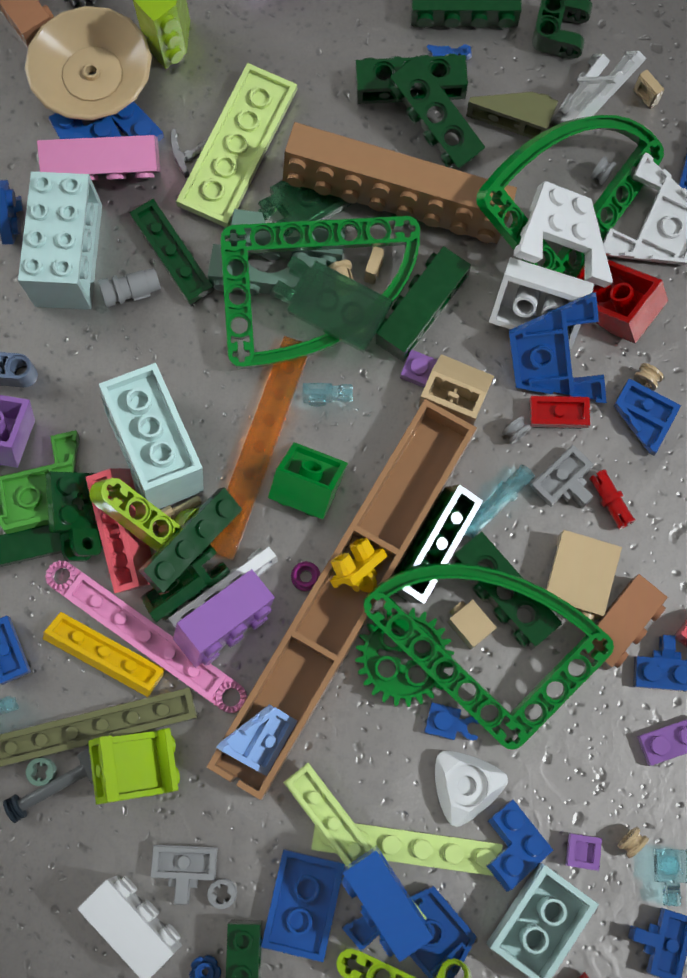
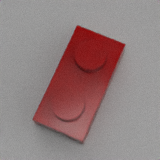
M531 396L530 426L589 428L590 397Z

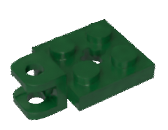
M50 471L46 474L50 533H63L60 535L62 555L67 562H85L91 556L99 555L102 549V542L86 481L87 476L95 473ZM77 496L84 502L82 510H79L78 505L72 502Z
M211 544L164 593H157L152 588L140 597L148 613L156 623L161 619L167 620L177 612V607L186 601L195 600L202 594L203 588L208 586L210 589L230 573L229 568L224 562L217 564L207 572L202 565L217 553Z

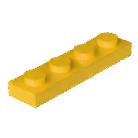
M62 612L56 616L43 632V640L146 697H149L164 675L165 669Z

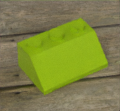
M133 0L139 26L146 36L151 54L165 69L172 64L180 62L184 55L187 54L190 15L187 0Z

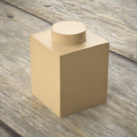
M471 600L467 605L464 601H461L449 611L452 617L447 623L470 650L497 628L474 600Z

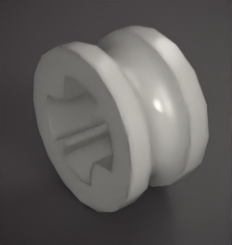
M604 156L590 178L593 180L599 179V184L603 185L614 170L616 163H609L607 157Z
M520 416L508 425L502 434L504 436L508 435L510 437L509 442L513 444L522 438L532 427L530 424L525 425L524 417Z
M218 879L208 889V900L215 908L226 909L236 900L237 888L229 879ZM222 884L228 886L227 893L231 895L230 900L227 901L225 898L223 903L217 901L218 894L214 892L216 886L220 889Z

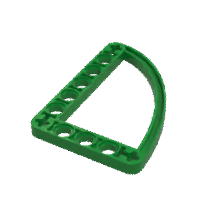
M595 115L575 118L543 131L510 155L479 189L476 197L477 205L511 248L515 250V247L521 241L520 233L527 224L528 218L504 190L509 182L542 152L572 135L593 129L615 131L627 136L638 146L593 205L603 241L608 230L614 227L644 186L643 183L632 179L631 172L633 167L637 168L645 152L650 154L654 158L653 161L659 165L664 156L662 143L642 124L630 118L617 115ZM619 187L623 192L620 202L616 198V191ZM603 208L607 211V219L604 223L600 217ZM508 211L513 217L509 228L504 223V217ZM543 239L545 263L542 267L576 278L585 266V254L574 250L576 261L571 265L569 255L574 249L563 246L558 254H556L545 239ZM521 259V260L524 261V262H528V263H531V264H534V265L539 266L538 263H532V262H529V261H527V260Z
M410 216L227 226L221 233V254L227 348L231 364L236 368L244 369L290 362L331 348L370 325L399 296L412 273L420 246V226L417 220ZM390 224H394L393 230H401L404 224H408L409 229H414L409 237H405L404 232H395V239H390ZM374 225L383 226L386 231L385 237L379 240L374 239L370 235V228ZM347 226L355 228L357 231L356 239L352 241L343 239L341 235L342 229ZM316 228L327 230L329 238L325 242L320 243L313 239L312 233ZM294 229L300 234V239L297 243L289 244L284 240L283 235L287 230ZM250 231L251 246H246V240L237 241V246H231V242L226 241V239L231 237V233H236L237 238H246L245 232ZM259 231L268 232L271 235L270 243L264 246L257 244L254 239L256 233ZM405 245L402 263L396 276L383 294L364 312L346 324L311 340L288 347L254 352L248 253ZM232 261L241 262L244 265L243 273L238 276L231 275L227 270L229 263ZM236 289L242 290L246 294L245 301L239 305L233 304L229 300L230 293ZM237 318L246 320L248 323L247 330L241 334L233 332L231 329L233 320ZM249 337L250 341H243L244 351L249 352L250 356L245 357V362H239L238 357H233V353L238 352V342L231 343V339L242 340Z
M439 563L411 568L380 583L367 594L363 604L367 616L502 746L512 750L521 747L610 657L614 649L611 637L590 618L565 600L521 577L479 565ZM459 578L482 581L513 590L542 603L573 623L586 636L509 712L389 596L405 587L435 579ZM374 598L378 601L383 598L385 600L383 603L384 609L390 613L392 608H394L397 612L390 615L386 623L383 624L381 620L385 618V615L379 610H376L374 613L370 610L372 608L371 599ZM399 618L405 619L409 623L408 631L403 635L394 634L391 630V624L394 620ZM595 638L599 641L604 638L605 640L602 644L605 649L602 652L596 649L590 655L595 660L590 663L588 658L580 652L584 649L589 654L594 648L592 641ZM426 640L431 644V651L428 655L421 657L414 653L413 648L417 641ZM575 659H581L585 664L583 673L577 676L571 675L568 670L570 662ZM444 661L451 663L454 668L451 676L447 678H441L436 674L437 665ZM554 681L560 682L563 685L562 694L556 698L548 696L546 692L547 686ZM464 683H471L475 686V694L470 699H463L458 695L459 687ZM489 704L496 706L498 709L496 718L490 721L484 720L480 714L481 709ZM538 704L541 706V715L537 719L530 720L525 717V709L528 705ZM502 720L509 729L514 730L516 727L518 728L516 731L517 739L514 740L510 737L505 740L507 735L499 726Z

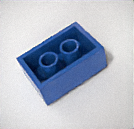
M377 845L344 868L343 875L345 877L341 881L344 888L352 899L358 896L363 904L360 910L362 916L370 928L375 925L381 932L379 942L390 958L395 955L398 961L401 962L434 939L428 923Z

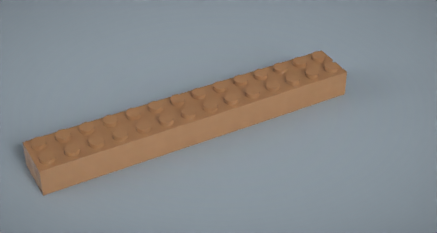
M424 399L223 738L224 740L269 704L296 719L297 723L268 775H263L219 749L215 751L206 768L229 782H234L236 777L240 778L241 780L238 781L236 786L259 800L264 799L369 618L363 606L364 599L369 593L362 590L356 592L352 586L346 584L333 588L330 579L336 573L330 561L343 553H349L352 560L355 559L349 545L357 539L368 538L374 550L384 549L387 555L374 568L377 571L375 576L377 586L392 577L472 441L477 427ZM374 598L370 601L372 604L371 611H373L378 603Z

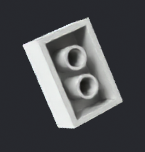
M510 257L489 323L513 329L592 293L594 283ZM581 324L567 326L571 349Z
M119 875L107 879L77 909L139 978H151L182 946L178 941L181 936L169 923L164 925L156 917L159 912L148 900L143 902L135 894L137 887L126 876L121 878Z

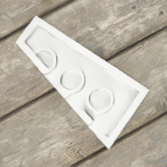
M270 547L262 550V548L256 550L247 558V563L240 568H233L223 580L210 589H206L199 597L168 619L176 628L177 622L252 569L257 576H260L278 561L275 553Z

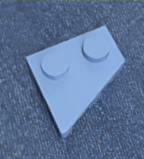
M269 704L218 743L216 748L267 776L295 727L297 720Z

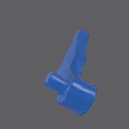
M466 44L453 49L449 46L427 45L428 51L433 56H445L447 54L466 55V60L472 57L471 47Z

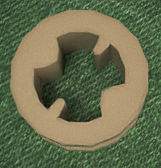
M642 363L639 367L640 372H636L633 376L634 380L651 390H656L658 387L657 382H661L664 378L663 373L653 365Z
M634 827L620 840L617 847L621 850L625 849L627 852L626 856L632 858L644 848L649 838L646 835L641 836L640 829Z

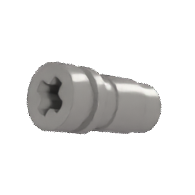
M155 268L126 274V276L117 278L116 275L109 281L108 278L98 280L106 308L115 306V302L125 303L124 300L133 298L135 301L150 297L151 292L161 290Z

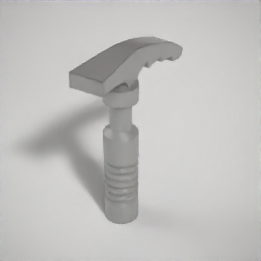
M174 128L171 132L173 154L184 177L187 178L189 177V172L185 165L186 161L189 162L193 160L194 156L200 154L207 140L199 143L198 147L191 151L180 152L177 141L178 136Z

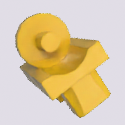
M368 538L355 540L349 545L355 559L352 560L349 553H343L330 561L336 573L330 579L333 588L346 584L352 586L356 592L362 590L368 593L376 588L377 580L375 576L377 571L374 568L387 555L384 549L374 550Z

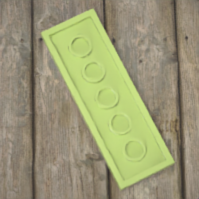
M246 64L176 200L178 207L221 226L227 227L230 225L234 209H238L297 91L296 83L252 64Z

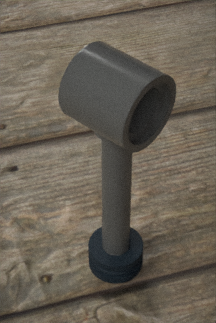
M89 748L77 755L80 760V766L22 798L15 794L9 797V799L4 800L3 806L9 819L16 823L22 818L27 817L26 809L84 777H87L90 783L93 784Z

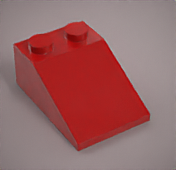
M608 260L613 283L605 288L596 284L593 286L592 293L596 292L599 322L595 323L611 334L636 344L668 302L664 284L659 278ZM585 266L576 278L585 279Z

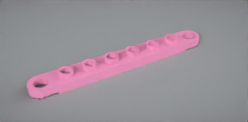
M53 562L46 570L45 578L48 585L224 712L237 713L240 711L247 699V693L239 683L211 663L207 666L201 663L195 668L173 640V636L69 562ZM61 568L68 569L70 573L69 580L66 583L57 584L54 581L56 571ZM229 689H236L240 694L239 703L233 707H229L223 702V695Z

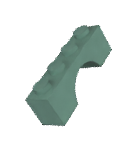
M234 209L231 225L265 223L262 212ZM344 227L341 231V235L345 240L347 236V227ZM316 228L312 233L313 239L320 243L325 242L329 238V234L324 228ZM250 231L245 232L246 238H237L236 233H231L229 238L231 246H237V241L246 240V246H251ZM259 231L254 239L257 244L264 246L270 243L271 235L266 231ZM283 236L287 243L295 244L299 241L300 236ZM345 248L248 253V257L259 255L268 260L282 258L290 259L294 262L298 255L325 258L328 267L334 262L343 260Z
M213 244L208 279L216 290L224 291L221 245ZM298 255L290 266L284 270L272 273L259 271L249 264L250 294H270V296L277 299L293 297L306 303L322 301L327 261L325 258ZM232 261L229 263L227 270L231 275L238 276L243 273L244 265L239 261Z

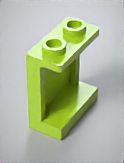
M170 728L114 737L112 735L88 741L96 805L178 791L180 773L175 766L174 752L176 744L174 737L171 735Z

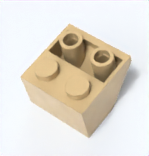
M441 354L420 396L419 407L424 399L474 426L494 375Z

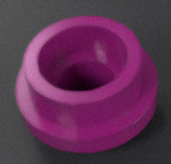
M304 561L298 563L293 568L291 580L298 590L308 592L312 590L321 573L314 563ZM309 572L312 578L308 582H303L300 579L301 574Z

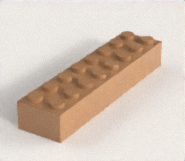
M294 122L285 149L282 181L288 182L294 187H306L315 190L321 195L340 197L348 203L357 202L367 205L375 211L384 210L397 216H410L427 226L445 228L457 235L472 236L484 243L497 244L501 237V234L479 209L476 201L479 189L488 179ZM507 185L504 190L514 201L517 187ZM509 211L505 214L504 217L505 225L507 224L508 219L510 217Z

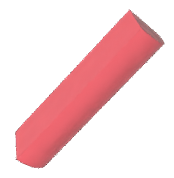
M110 468L86 477L89 493L95 482L110 478H118L135 490L130 469ZM92 503L114 594L150 586V583L138 571L152 557L150 547ZM131 504L129 507V514L132 518H134L136 515L135 507Z

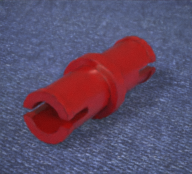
M606 469L597 472L598 476L592 475L589 480L593 483L602 499L600 503L603 508L609 510L618 529L621 530L627 527L628 523H634L636 519L633 518L623 501V493L617 491Z

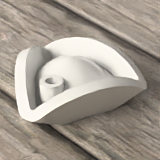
M442 751L436 758L435 782L438 799L447 821L455 827L466 824L483 812L500 795L508 783L505 772L476 757L459 752Z

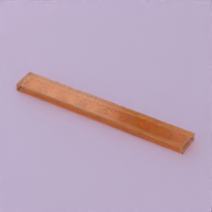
M284 336L280 348L302 343V341ZM309 356L275 364L272 367L227 489L243 510L210 543L217 553L215 555L232 561L235 559Z

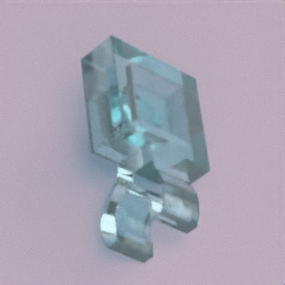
M654 849L655 882H664L663 905L681 906L680 883H687V850Z

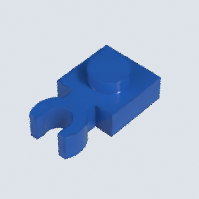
M431 702L424 733L455 740L456 733L459 732L465 739L475 741L478 739V736L470 734L467 726L470 723H479L473 717H468L465 720L460 719L461 709Z

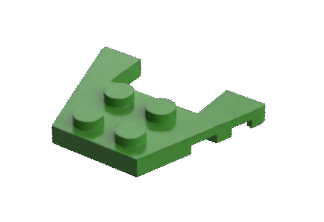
M77 430L50 436L55 460L54 464L0 476V525L6 534L49 524L46 474L50 471L74 472L80 440Z

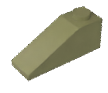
M535 92L470 97L466 116L533 139L549 129L558 100L552 99L549 95Z

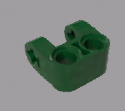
M541 0L532 38L534 48L540 52L574 59L580 57L584 48V37L575 32L561 30L562 20L579 24L589 21L592 2L590 0Z

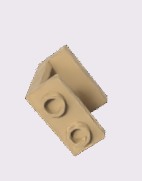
M563 530L557 539V550L546 590L565 600L594 622V619L599 620L605 615L622 547Z

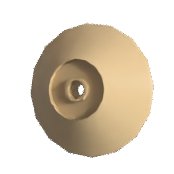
M83 6L61 12L40 27L28 46L25 71L30 90L47 109L69 119L96 120L117 114L137 99L149 80L152 56L146 36L130 18L110 8Z

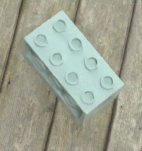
M31 171L18 282L35 307L92 309L102 204L89 174Z
M153 363L99 383L105 413L140 495L158 509L204 492L203 467L157 364Z

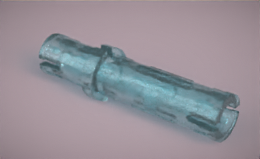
M521 464L505 482L501 481L497 485L498 489L480 505L465 534L473 539L510 501L514 502L518 498L517 494L534 479L535 476L532 471Z

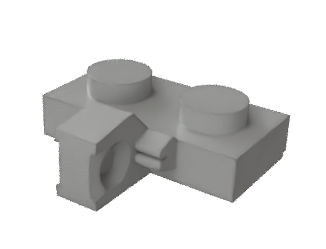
M572 445L535 479L530 487L550 507L563 497L567 501L572 498L579 506L584 508L592 500L593 495L584 487L587 482L583 477L593 468L594 464Z
M154 845L151 878H168V887H175L174 904L187 905L190 900V889L198 888V880H216L218 848Z

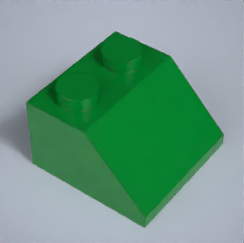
M294 442L275 471L268 498L277 501L280 505L290 506L305 512L308 516L324 519L333 502L348 463Z

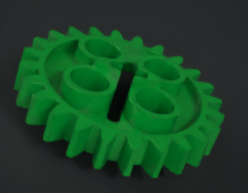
M415 608L410 610L409 616L443 649L451 643V639L441 638L446 630L445 627L438 630L434 628L437 622L436 618L428 623L425 621L427 612L424 611L418 618L415 617ZM386 611V617L388 619L389 616L392 615V612L389 613L388 611ZM402 618L394 620L391 624L392 632L398 635L405 634L409 629V623ZM387 619L381 620V622L385 624ZM366 624L370 634L359 635V638L365 642V645L356 646L355 650L363 653V656L356 658L355 663L364 664V667L357 674L367 675L368 678L363 683L364 687L371 684L375 686L371 693L372 696L382 692L383 703L389 697H393L394 707H397L400 699H404L405 705L408 708L413 698L416 699L419 705H422V695L424 694L428 698L433 699L432 688L439 691L443 690L425 671L423 682L414 683L409 679L408 672L411 668H421L414 660H408L406 665L400 664L401 659L398 657L378 655V650L401 654L402 649L399 646H387L383 640L386 633L378 626ZM431 644L430 650L428 652L420 653L415 649V647L413 648V651L418 656H426L431 651ZM446 650L451 656L454 655V651ZM384 661L391 662L395 667V674L391 677L381 676L378 672V665ZM446 661L439 663L436 667V674L441 678L449 677L444 672V669H451L453 665Z

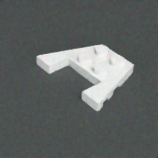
M627 51L609 76L598 77L610 60L603 53L593 54L588 61L591 65L589 71L586 74L582 72L576 80L580 84L574 94L569 93L552 122L558 125L575 118L594 116L646 60V57L640 51Z
M645 152L632 179L658 190V193L636 240L610 228L603 240L606 256L685 266L687 264V189H682L671 178L672 175L665 168L662 170L653 161L654 158Z
M547 181L541 183L537 187L528 212L530 215L528 222L522 228L520 233L522 238L519 245L515 247L513 256L537 263L543 259V239L585 254V281L604 288L612 284L613 279L592 199Z

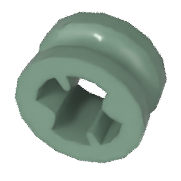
M36 758L26 768V777L35 786H44L53 781L57 775L55 763L48 758ZM38 764L40 766H48V770L45 772L47 776L45 780L42 777L38 779L35 777V774L38 772L36 768Z

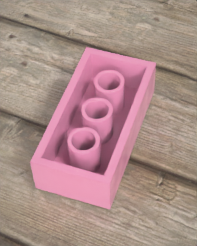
M155 135L37 140L40 172L89 174L92 181L98 180V175L105 174L109 180L126 179V173H135V178H154V172H160L158 138Z

